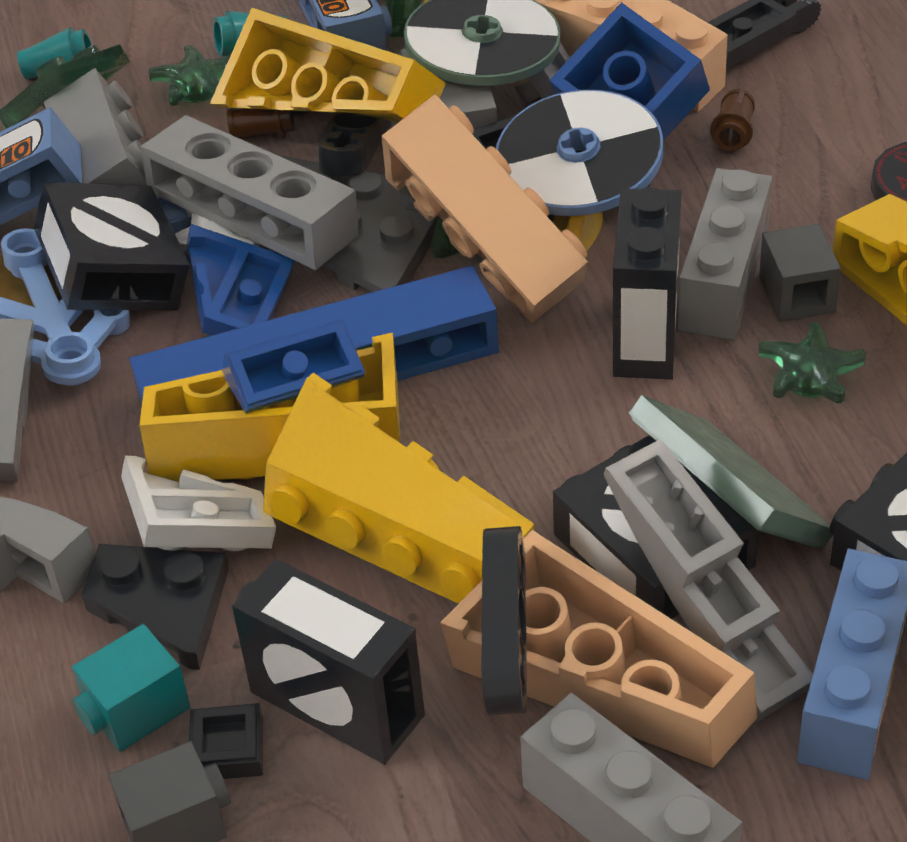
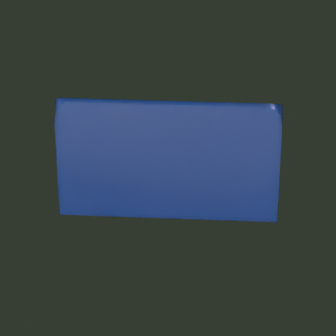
M343 319L225 353L222 367L226 382L245 413L297 398L306 378L313 372L330 383L332 387L365 376V370Z

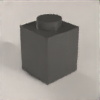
M819 223L763 232L759 277L779 322L835 313L841 267Z
M192 741L108 775L121 817L132 842H217L227 837L220 808L231 804L227 787L216 763L203 767Z

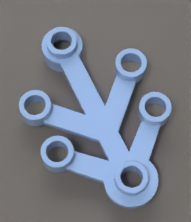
M24 228L6 234L1 241L4 265L11 271L12 275L23 280L34 307L0 297V318L33 320L34 331L46 334L48 342L33 339L31 362L41 364L42 372L47 379L54 383L68 386L79 385L90 380L101 368V357L98 347L108 335H118L129 328V310H94V317L80 332H72L70 326L84 310H67L63 299L58 302L44 270L48 262L35 230Z

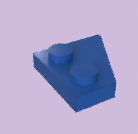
M192 224L189 228L186 246L202 333L212 336L271 320L292 276L295 260Z

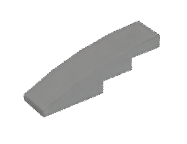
M662 439L606 467L603 475L625 519L669 598L690 631L755 673L757 719L754 723L808 692L813 673L773 624L780 610L738 558L744 543Z

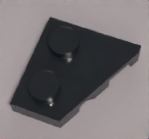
M99 544L81 593L86 611L109 624H120L128 632L144 624L162 645L178 653L180 664L189 669L200 670L229 571L225 553L170 551L151 547Z

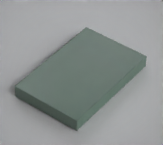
M643 395L640 396L629 412L632 416L631 419L656 441L662 439L678 461L757 530L815 548H825L833 537L830 533V523L708 420Z

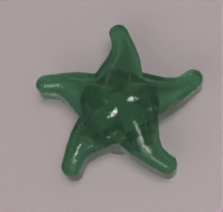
M187 45L184 47L185 57L180 63L152 67L148 70L151 82L163 81L170 84L168 99L171 106L178 105L181 100L187 103L204 102L213 97L219 84L217 79L222 77L231 54L221 59H204L196 48L192 45Z
M810 322L808 324L807 336L798 344L786 341H761L758 355L761 358L772 359L782 367L773 383L774 397L782 398L791 390L793 393L803 397L823 396L835 403L844 402L846 389L837 382L836 376L863 366L866 360V351L864 349L844 351L829 347L826 335L818 322Z

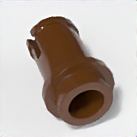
M733 89L724 94L721 100L720 113L711 123V137L716 145L725 151H736L743 148L750 142L753 136L751 117L755 110V100L747 91L744 93L742 103L737 102L740 89Z
M227 108L229 133L239 139L277 133L279 138H283L286 132L295 131L293 110Z

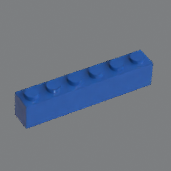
M472 265L130 357L129 360L142 407L143 391L146 386L222 370L225 353L343 319L356 351L373 347L372 337L393 332L397 381L499 353L497 309Z

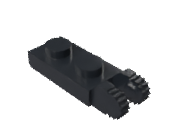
M748 0L707 22L728 34L726 70L795 31L800 34L807 27L810 28L818 20L822 10L820 2L817 0Z

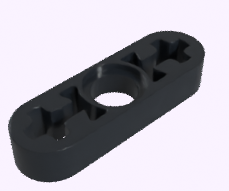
M335 112L318 139L319 169L333 176H351L365 171L382 142V135L388 131L391 121L355 113Z
M520 526L485 528L483 530L481 672L483 698L487 715L526 713L527 709L526 561L523 534Z

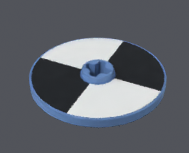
M604 90L568 91L535 102L522 110L507 124L496 145V149L502 154L511 168L510 176L523 191L527 187L533 189L546 204L549 214L560 216L589 215L619 206L621 189L646 188L658 173L664 155L663 135L654 115L636 100L622 94ZM583 150V152L576 153L575 151Z

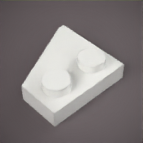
M125 455L121 478L144 547H158L170 551L180 550L184 547L222 548L228 551H242L246 548L272 549L276 525L273 518L263 512L264 497L261 491L234 483L217 482L208 476L184 469L180 475L179 482L144 473L146 459Z

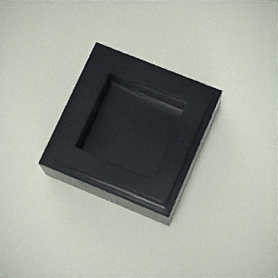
M260 703L190 709L189 742L192 741L203 767L216 763L223 779L263 776V715Z

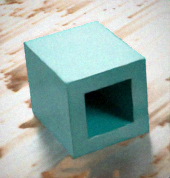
M144 624L71 666L80 695L72 699L78 716L92 735L103 731L119 752L191 708L180 665Z

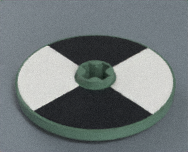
M428 0L409 16L404 29V42L409 57L438 78L464 85L492 86L517 82L545 69L554 60L559 51L560 27L554 15L535 0Z

